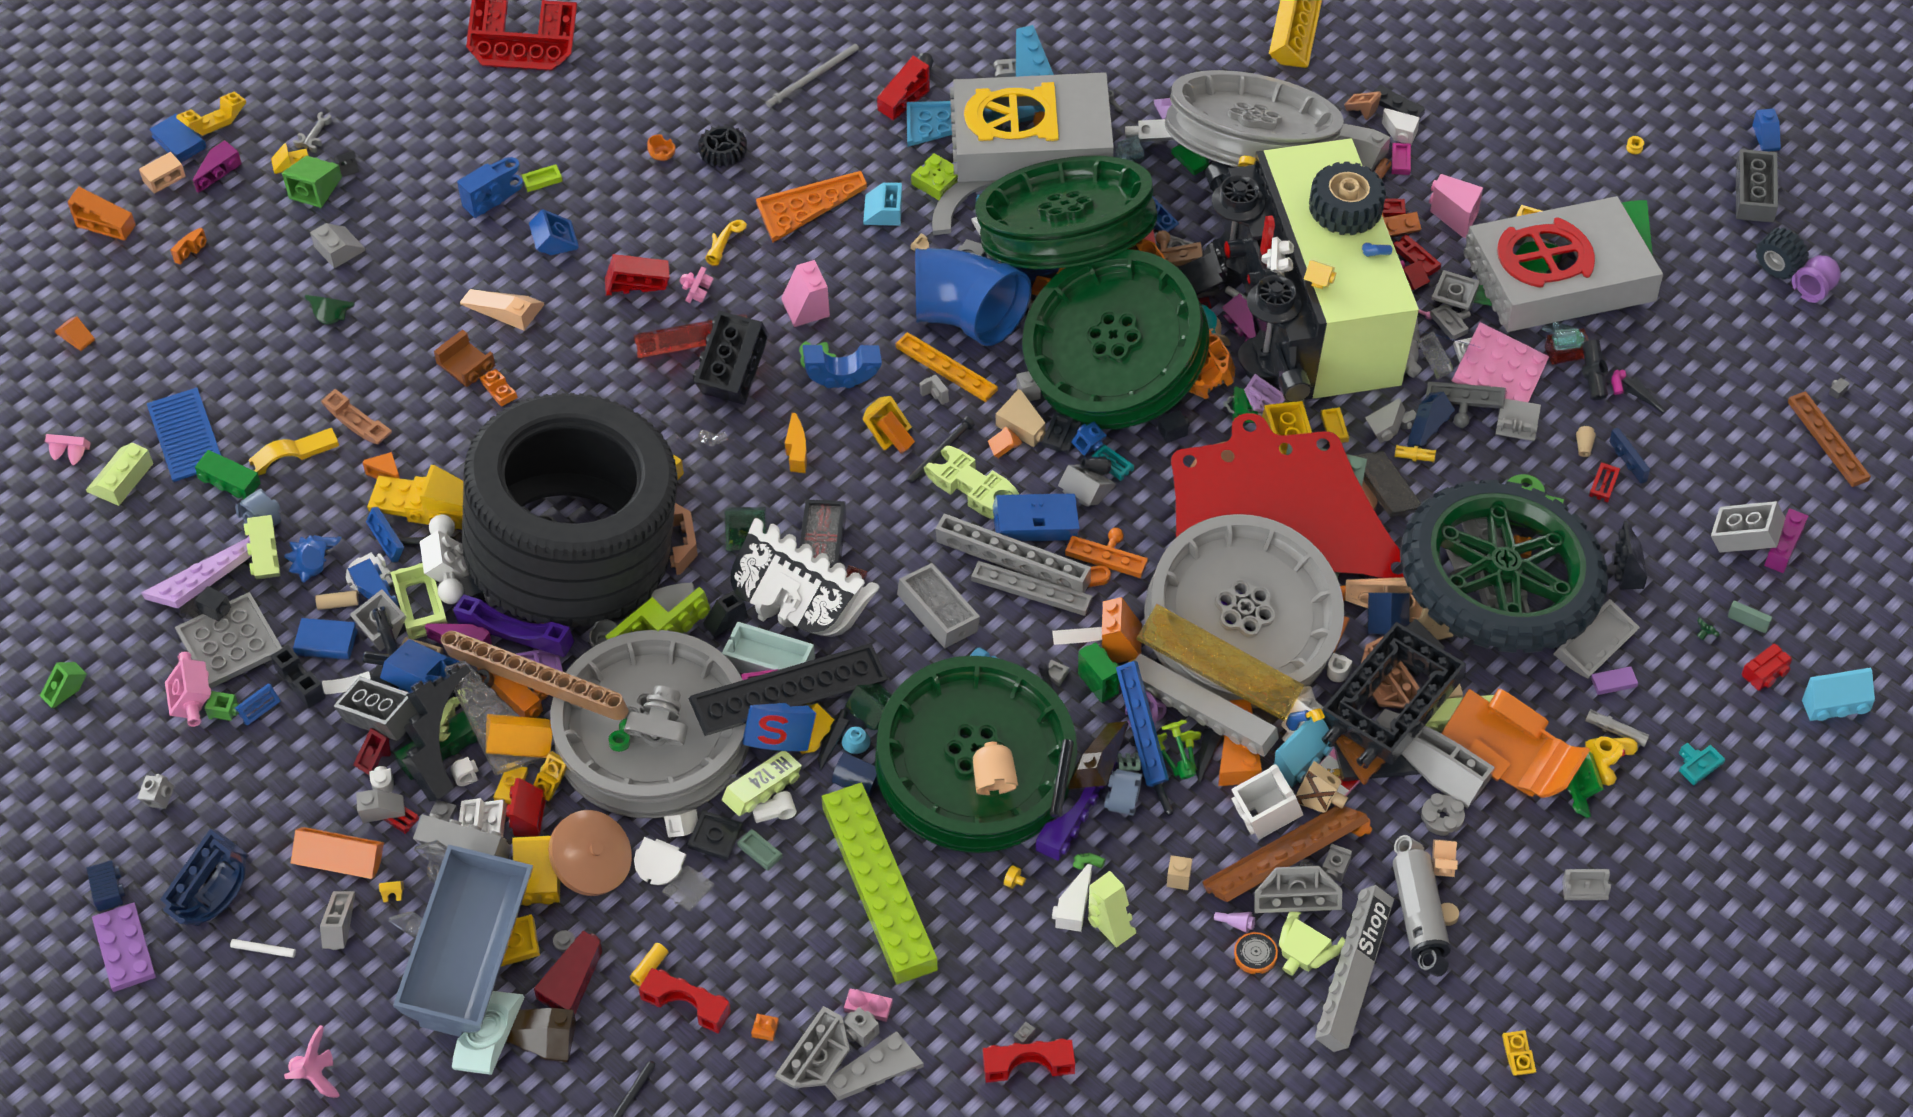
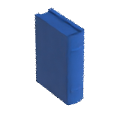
M176 113L149 130L152 132V138L167 153L171 152L182 163L204 150L206 142L194 130L176 118V115H178Z
M301 618L293 651L297 656L350 660L358 631L355 628L356 623Z

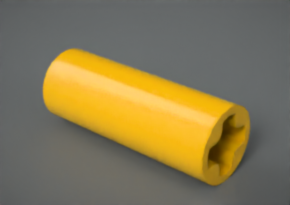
M655 943L629 976L631 981L641 986L651 968L656 969L669 953L662 944Z

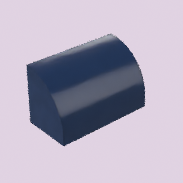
M843 752L835 767L832 783L846 788L862 782L866 794L870 798L878 785L875 766Z

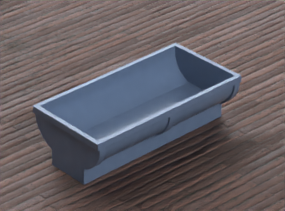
M448 844L393 1004L394 1008L402 1014L419 1021V1025L422 1028L458 1037L464 1032H478L481 1029L533 871V865Z

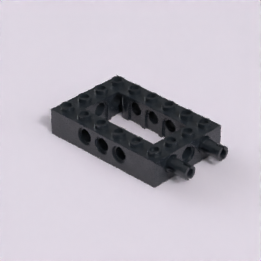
M1396 622L1322 709L1325 716L1323 720L1326 725L1331 727L1322 737L1323 743L1333 747L1339 737L1344 735L1366 749L1356 760L1359 766L1364 764L1363 768L1367 769L1377 756L1392 765L1465 678L1466 663ZM1402 660L1429 676V680L1421 689L1417 690L1416 696L1410 703L1405 704L1404 710L1400 715L1391 721L1390 730L1381 726L1379 721H1373L1362 714V711L1359 709Z

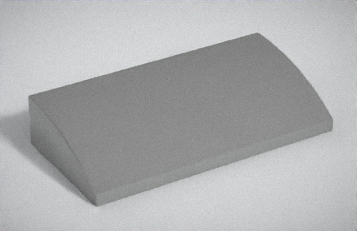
M1609 599L1601 607L1598 616L1586 628L1585 632L1575 639L1567 640L1566 644L1561 645L1554 655L1576 673L1589 678L1640 627Z

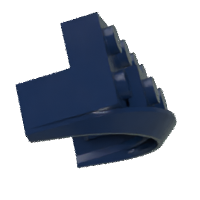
M210 829L160 900L166 904L163 911L179 924L199 926L201 923L213 919L223 912L239 893L245 878V860L249 855L221 832ZM218 864V867H217L216 871L214 872L213 876L211 877V879H210V880L208 881V883L202 888V890L199 891V889H200L201 886L204 884V882L206 881V879L208 878V876L211 874V872L213 871V869H214V868L216 867V865ZM198 898L205 902L209 907L207 908L201 902H199Z

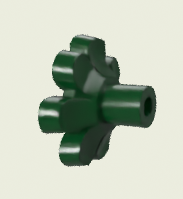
M1698 617L1697 621L1701 631L1697 636L1701 640H1704L1708 634L1715 637L1720 635L1713 626L1706 624Z

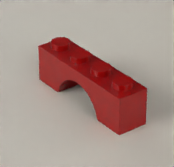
M651 968L639 988L641 1000L659 1008L675 1000L691 1003L697 1009L699 1025L716 1033L720 1032L731 1013L730 1003L725 997L721 995L715 996L703 987L692 986L682 978L676 979L664 970L658 971Z
M1057 1039L1052 1042L1035 1041L1031 1044L1013 1043L1009 1046L991 1045L983 1048L985 1082L1008 1081L1013 1069L1026 1062H1035L1045 1066L1052 1076L1075 1074L1072 1040Z

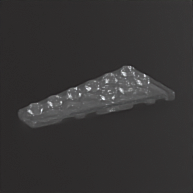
M465 660L445 667L446 675L448 674L447 670L456 664L458 666L467 664L471 670L458 683L454 691L495 776L546 759L486 753L487 714L518 715L496 696V692L492 688L489 689L482 682V678Z

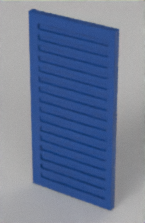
M198 388L146 403L173 482L197 475L195 466L207 450L221 455Z

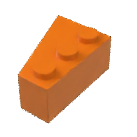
M79 186L68 200L76 227L125 241L136 226L131 212Z

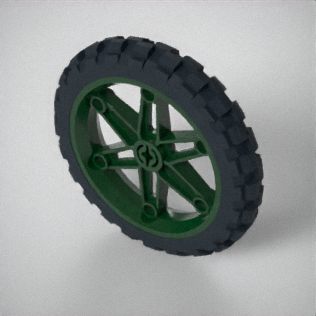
M1480 480L1479 484H1476L1474 481H1467L1456 484L1454 488L1447 487L1434 493L1431 499H1426L1417 507L1416 512L1411 515L1403 534L1400 563L1404 568L1403 575L1407 586L1413 590V597L1423 609L1427 608L1429 610L1428 615L1441 626L1443 624L1448 626L1450 633L1461 639L1464 636L1474 640V645L1487 649L1489 646L1498 647L1500 652L1515 653L1517 649H1522L1523 653L1540 652L1544 647L1552 649L1566 644L1569 639L1577 638L1585 632L1586 628L1598 616L1608 590L1607 564L1604 554L1599 550L1600 544L1591 531H1586V523L1576 513L1571 515L1566 505L1556 498L1553 501L1545 497L1546 493L1535 488H1532V490L1524 489L1522 484L1507 481L1505 484H1499L1498 480ZM1487 519L1488 541L1459 531L1454 527L1470 520ZM1509 522L1528 528L1541 537L1515 544ZM1501 528L1505 547H1497L1496 529ZM1440 546L1450 550L1472 565L1448 577L1441 564ZM1542 548V551L1527 559H1521L1520 554ZM1559 553L1567 567L1568 583L1557 579L1536 565ZM1483 570L1488 573V576L1468 583L1465 581ZM1503 583H1511L1512 602H1507ZM1493 586L1499 610L1486 606L1466 594ZM1520 589L1552 600L1555 604L1541 611L1522 613Z

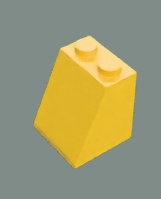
M551 836L513 838V860L533 865V871L521 905L528 906L536 903L552 904L560 902V880L555 874L549 858V841Z

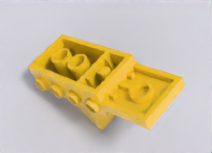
M430 465L426 477L415 476L414 480L378 476L367 508L370 512L372 507H379L383 514L407 517L408 522L427 525L436 515L444 514L453 520L455 529L462 530L463 480L436 465Z

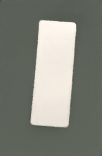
M367 671L352 677L322 681L324 693L346 692L359 676L370 679V673Z

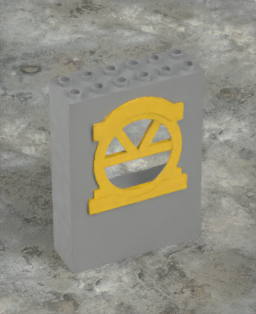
M1106 73L953 80V87H950V98H954L951 99L953 149H956L953 150V162H957L953 163L954 175L958 174V182L998 180L1021 168L1060 158L1074 156L1113 157V138ZM1043 105L1045 109L1044 119L1037 126L1019 132L1017 106ZM988 108L1006 116L986 123L983 118V110ZM1011 120V132L1000 131L994 128Z

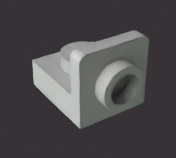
M937 375L920 382V394L922 397L931 393L934 399H938L942 405L949 402L948 389Z

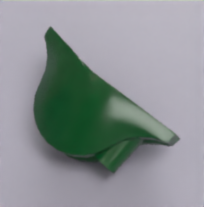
M305 295V299L312 305L315 317L323 324L330 325L339 320L344 321L346 311L355 306L354 302Z

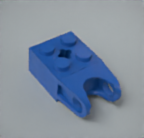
M507 157L491 165L487 163L457 181L462 206L474 218L501 204L522 188L523 179L519 175H514L520 168L518 159ZM508 163L516 164L511 168L506 167ZM511 181H519L516 185H510Z

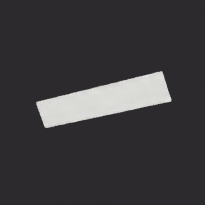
M1102 627L1052 631L1054 645L1102 640Z

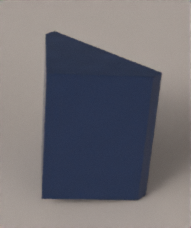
M1368 593V634H1386L1396 622L1404 627L1409 625L1410 593Z

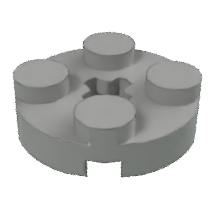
M1439 793L1433 794L1423 805L1422 821L1426 824L1425 827L1436 835L1445 836L1451 832H1457L1464 823V805L1461 801L1451 796ZM1439 812H1445L1448 816L1440 818Z

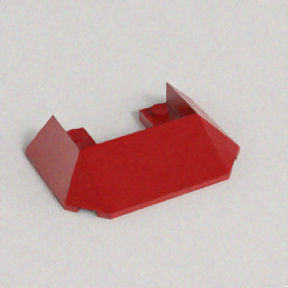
M508 0L471 1L466 47L482 66L554 70L572 55L577 2L542 0L538 34L505 32Z

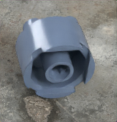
M262 489L253 492L235 506L238 518L242 517L245 521L243 526L247 523V518L272 515L274 527L282 521L278 511L280 505L276 500H271Z
M1120 769L1112 771L1108 787H1111L1112 790L1106 796L1104 807L1108 808V811L1134 816L1142 774Z

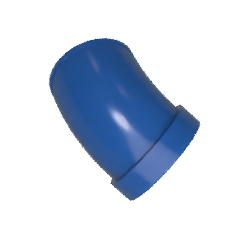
M915 248L916 323H942L960 327L967 336L984 346L995 345L1003 341L1015 330L1026 313L1031 298V282L1025 273L1007 263H998L969 252L939 248Z

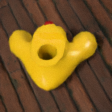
M1601 736L1585 742V747L1589 748V752L1593 754L1601 782L1607 786L1613 785L1617 779L1610 765H1614L1624 755H1634L1638 750L1637 742L1628 737L1610 738Z

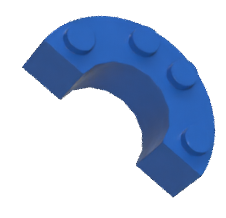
M803 345L806 373L814 382L826 388H852L873 377L882 364L879 345H860L853 354L839 358L825 354L822 345Z

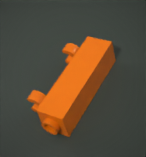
M493 674L494 684L490 689L520 717L537 718L543 711L541 700H544L548 694L535 689L531 691L525 685Z

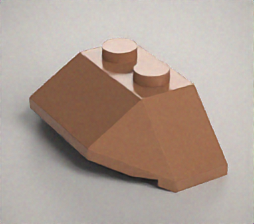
M1383 637L1366 644L1361 663ZM1400 661L1372 696L1381 707L1404 708L1405 704H1409L1416 696L1417 690L1420 687L1402 661Z

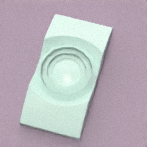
M492 992L481 1029L478 1032H464L457 1039L452 1063L454 1070L492 1075L525 998L523 994Z

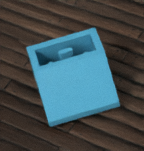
M883 182L865 195L863 225L901 226L902 183Z

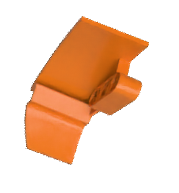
M1468 689L1441 734L1467 750L1476 738L1511 763L1500 779L1531 797L1534 794L1541 798L1550 797L1566 789L1590 751L1587 747L1570 746L1546 732L1545 729L1549 721L1502 689L1496 691L1490 702L1471 689Z

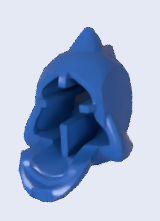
M310 535L307 539L300 537L299 542H290L293 551L284 555L286 559L292 562L289 572L299 574L302 582L317 576L323 571V565L326 562V559H324L325 550L336 546L342 537Z

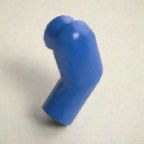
M1364 243L1362 250L1363 254L1367 257L1391 255L1392 246Z

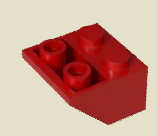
M515 778L514 786L510 787L511 804H507L506 816L509 817V828H512L514 836L517 837L540 836L546 804L544 791L521 778Z

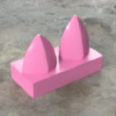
M46 434L45 442L49 444L51 457L57 460L64 453L65 449L68 448V458L73 466L81 459L84 450H89L91 443L84 437Z
M850 989L844 1005V1012H854L860 1007L865 1012L869 1011L872 1013L875 1019L887 1022L893 999L863 992L858 989Z

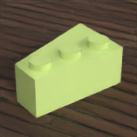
M272 515L247 518L244 530L245 536L249 535L250 543H247L248 556L252 555L253 563H249L251 575H254L256 580L281 576Z
M1109 871L1089 887L1088 920L1093 927H1097L1117 948L1135 935L1136 930L1129 922L1133 918L1132 914H1127L1126 907L1129 903L1125 887Z

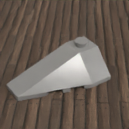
M1343 124L1340 136L1336 140L1352 138L1362 166L1369 167L1373 172L1381 159L1389 151L1390 137L1374 129Z

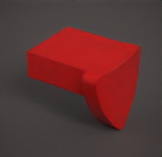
M1417 261L1403 267L1411 290H1415L1430 282L1422 266V261Z

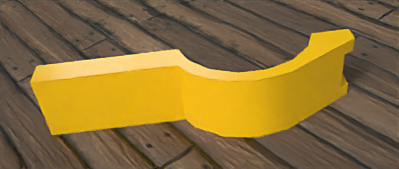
M329 428L296 441L288 439L273 441L249 459V463L255 466L256 469L254 471L258 472V475L266 473L269 465L279 458L295 456L303 460L338 447L339 443L333 429Z

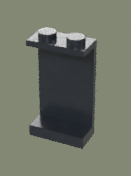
M1213 243L1209 244L1211 253L1178 267L1191 283L1196 295L1228 282L1226 276L1228 269L1225 263L1221 261L1223 254L1220 248L1216 249Z

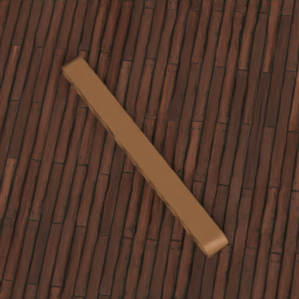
M448 631L441 637V643L447 654L454 659L613 720H622L628 715V708L622 695L615 691L456 631Z

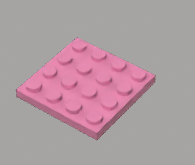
M1480 322L1469 343L1471 345H1468L1451 381L1456 384L1504 387L1507 390L1505 399L1529 402L1549 356Z

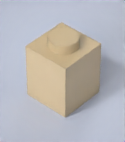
M1171 855L1167 887L1188 890L1192 868L1191 858Z

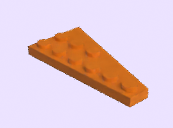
M858 171L756 199V204L773 243L867 189V183L862 172Z

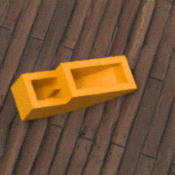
M792 413L785 440L786 455L790 456V472L806 473L807 450L805 434L797 414Z

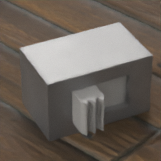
M1842 378L1838 381L1834 380L1829 395L1838 400L1848 390L1850 383Z
M1414 410L1404 413L1400 425L1403 430L1407 428L1412 429L1416 417Z
M1025 1022L1014 1034L1013 1041L1015 1043L1027 1044L1035 1035V1028Z

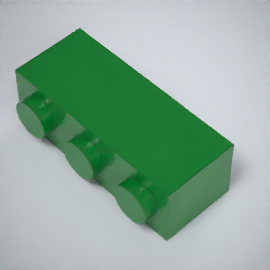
M210 450L206 451L195 466L199 480L204 483H211L221 491L226 490L236 498L245 499L255 492L261 484L258 472Z

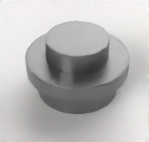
M563 930L555 934L553 944L557 950L565 952L574 942L575 937L570 931Z

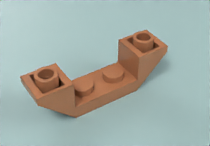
M675 503L673 526L681 525L682 533H686L687 536L683 537V546L672 547L673 555L670 556L671 568L675 567L676 574L680 575L698 556L691 512Z

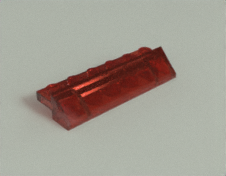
M740 314V315H739V316H742V317H746V318H747V315H746V314ZM712 320L633 334L638 358L706 346V337L708 334H711L713 328Z

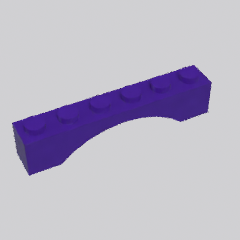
M464 594L453 609L458 624H473L477 627H483L491 635L564 658L574 643L570 627L554 622L534 624L519 621L498 612L480 599Z
M1116 760L1112 771H1115L1117 768L1118 762H1116ZM1106 785L1085 787L1074 807L1058 819L1046 823L1036 839V851L1057 861L1060 860L1063 854L1066 855L1070 848L1071 839L1077 837L1081 822L1087 820L1091 805L1095 806L1099 798L1098 793L1101 789L1104 790Z

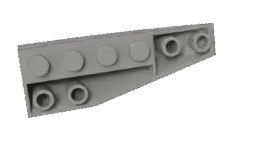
M1384 709L1376 720L1380 722L1381 726L1390 730L1391 721L1400 714ZM1427 726L1422 728L1402 752V755L1432 786L1444 794L1461 801L1467 809L1490 781L1495 769L1494 766L1460 744Z

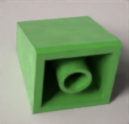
M310 156L303 157L282 173L289 199L322 208L342 178L339 165Z

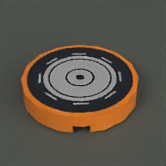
M1252 932L1245 934L1235 944L1234 957L1236 964L1249 974L1266 973L1277 962V946L1269 936L1263 933Z

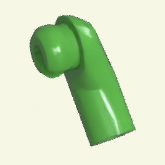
M1092 853L1077 854L1074 857L1073 867L1083 869L1084 864L1087 863L1102 869L1106 859Z

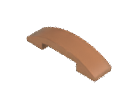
M336 389L321 401L341 423L369 442L379 445L392 433V430L378 420L374 422L351 405L349 399Z

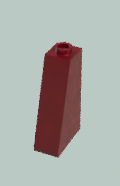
M582 931L535 986L536 999L550 1008L574 1010V1014H576L603 952L601 940L593 933L588 934Z

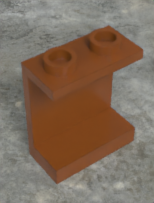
M463 329L434 350L436 363L466 387L476 382L479 377L496 366L493 353L490 351L484 355L470 344L468 333Z

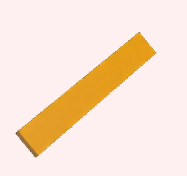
M908 332L895 343V347L984 402H987L998 391V386Z

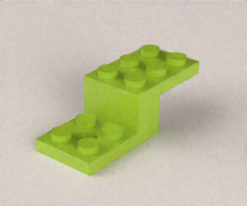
M698 587L669 612L652 597L605 637L608 640L622 634L643 630L688 632L698 620L705 618L711 610L706 594Z

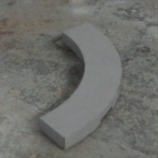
M996 180L957 182L949 188L941 197L934 210L932 219L933 235L951 233V222L955 209L967 199V196L973 192L977 193L985 190Z

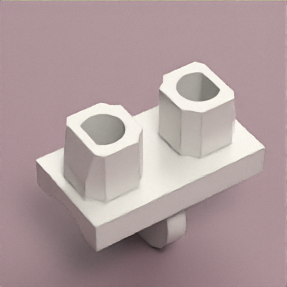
M1278 237L1272 238V249H1268L1267 254L1262 255L1261 261L1267 264V268L1271 269L1272 272H1276L1277 275L1284 277V272L1293 270V262L1290 258H1285V254L1293 253L1294 245L1290 241H1281Z

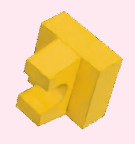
M403 881L379 883V892H381L383 902H389V895L391 893L396 895V901H402Z

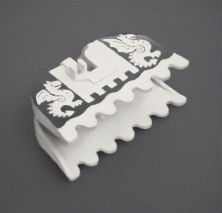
M755 518L731 569L730 581L734 593L740 599L754 604L756 612L759 614L758 619L763 622L779 612L778 621L784 627L797 626L806 632L827 637L842 635L849 630L865 606L879 590V585L870 582L863 587L865 582L861 575L856 572L846 578L847 572L842 563H836L832 568H829L830 561L828 556L821 553L816 558H813L814 554L809 544H803L800 548L796 549V537L788 534L783 539H780V529L775 524H770L767 534H764L763 522Z

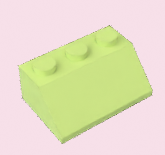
M134 443L121 447L86 491L119 506L153 465L149 450Z

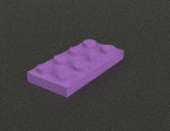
M134 902L92 916L113 992L156 978Z

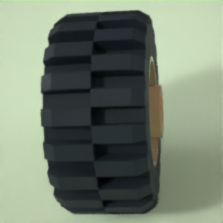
M1344 161L1341 164L1336 162L1332 166L1324 167L1313 179L1309 198V210L1315 221H1319V225L1323 228H1328L1330 232H1339L1340 235H1345V233L1356 235L1357 232L1361 234L1366 232L1367 228L1369 230L1373 228L1381 219L1386 188L1379 175L1375 171L1372 172L1369 167H1363L1360 163L1356 162L1355 164H1351L1348 161Z

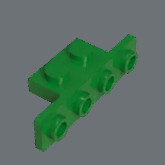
M1591 752L1588 753L1567 787L1574 800V810L1586 818L1591 816L1586 798L1604 790Z

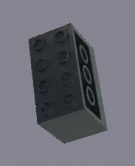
M719 310L717 316H714L712 320L713 328L711 334H708L706 337L705 351L701 352L699 358L700 365L694 372L693 380L702 394L745 405L769 333L762 321Z

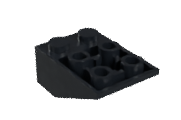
M1624 521L1622 529L1618 531L1619 541L1615 542V553L1612 554V564L1616 565L1615 581L1619 582L1620 590L1644 589L1647 581V572L1642 544L1628 522Z

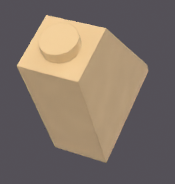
M1018 389L996 413V426L1000 429L1009 428L1021 441L1032 447H1035L1038 442H1042L1046 434L1045 422L1021 390Z

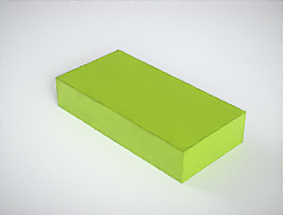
M556 164L521 175L527 192L563 182Z

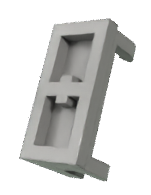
M1565 869L1562 880L1564 900H1608L1611 884H1608L1609 869Z

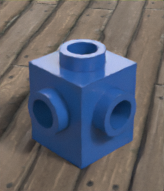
M1092 422L1089 425H1082L1077 430V434L1071 443L1086 456L1093 450L1097 452L1104 445L1103 440L1107 435L1095 422Z

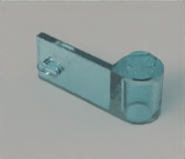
M1553 322V325L1542 326V330L1553 334L1555 350L1580 348L1581 344L1584 343L1583 333L1575 327L1559 324V322Z

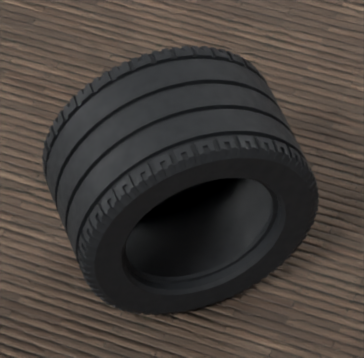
M571 392L570 394L552 393V395L544 394L542 397H530L526 401H518V404L514 403L509 408H504L502 412L499 411L496 416H492L479 429V432L476 433L475 438L471 441L465 458L463 477V556L468 572L472 579H474L475 584L479 586V589L484 591L485 596L490 597L492 602H496L497 606L503 607L505 611H511V614L514 616L519 615V618H527V621H536L538 624L554 622L567 627H577V625L586 627L588 624L590 626L595 625L597 621L604 619L612 620V618H619L621 614L625 615L628 611L634 610L636 606L638 607L642 602H645L653 591L657 589L667 569L670 559L678 478L676 463L671 448L668 446L662 433H659V430L654 428L651 422H647L645 417H641V414L635 413L633 409H627L625 405H619L615 401L611 402L607 398L601 399L599 396L593 397L590 394L587 396L579 393V395ZM551 496H576L603 504L614 511L615 514L589 523L569 524L541 518L525 510L523 506L535 500Z

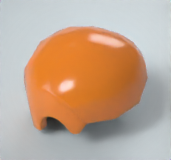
M662 134L653 135L648 138V153L653 159L665 161L674 156L676 146L671 139L665 140Z

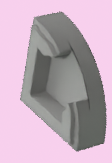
M1050 660L1048 672L1051 681L1060 687L1069 673V667Z

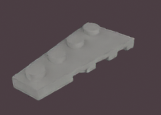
M896 1031L833 1074L826 1087L839 1101L862 1092L865 1088L874 1084L877 1086L885 1083V1080L892 1077L905 1075L907 1071L916 1068L918 1070L923 1068L924 1063Z

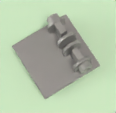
M1505 399L1504 409L1500 408L1495 435L1535 441L1541 405Z

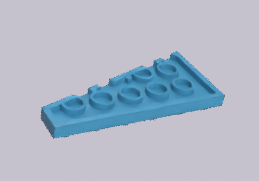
M1030 25L1016 29V77L1054 75L1034 26ZM1043 105L1017 106L1018 123L1033 120L1035 112H1045Z
M951 101L907 102V147L952 135ZM988 108L983 110V118L986 123L1006 116Z

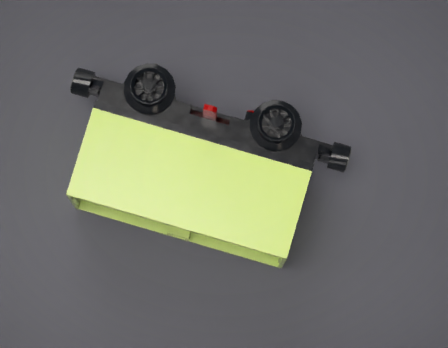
M1352 138L1256 151L1254 165L1233 168V166L1216 161L1210 164L1205 171L1210 189L1214 192L1211 198L1212 206L1216 213L1221 216V222L1225 230L1220 238L1213 240L1211 243H1213L1216 249L1220 248L1223 254L1221 261L1225 263L1228 269L1226 274L1228 282L1226 283H1234L1242 279L1247 293V307L1252 315L1255 316L1260 330L1255 337L1248 339L1241 345L1238 351L1239 363L1250 379L1256 374L1268 383L1277 380L1284 399L1289 402L1401 386L1419 309L1382 215L1379 222L1370 230L1367 228V231L1360 234V232H1357L1356 235H1350V233L1340 235L1339 232L1333 233L1328 228L1320 226L1319 221H1315L1309 210L1312 182L1320 170H1323L1328 165L1332 166L1333 163L1339 162L1341 164L1344 161H1348L1351 164H1355V162L1360 163L1362 166ZM1278 237L1281 241H1290L1294 245V252L1285 254V258L1292 260L1293 270L1284 272V277L1277 275L1276 272H1272L1271 269L1267 268V264L1261 261L1262 255L1267 254L1268 249H1272V238ZM1364 243L1391 245L1392 253L1391 255L1367 257L1363 254L1362 245ZM1209 244L1204 251V256L1211 253ZM1314 260L1335 267L1334 272L1337 274L1334 283H1330L1328 287L1323 286V289L1311 286L1312 282L1304 280L1309 261Z

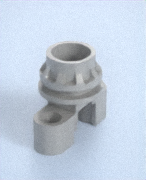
M655 686L653 692L647 697V703L643 706V709L649 715L629 712L624 732L643 738L644 734L651 735L653 739L657 737L665 738V744L683 746L688 726L672 721L680 716V692L666 686Z

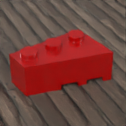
M913 55L877 97L878 111L894 121L907 110V102H917L930 91L929 65Z
M613 254L605 276L606 296L612 295V292L623 291L624 294H629L630 290L641 289V292L665 290L670 278L668 260Z

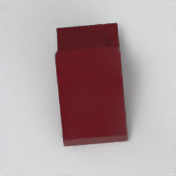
M370 728L353 766L370 775L369 771H374L382 756L391 755L389 738Z

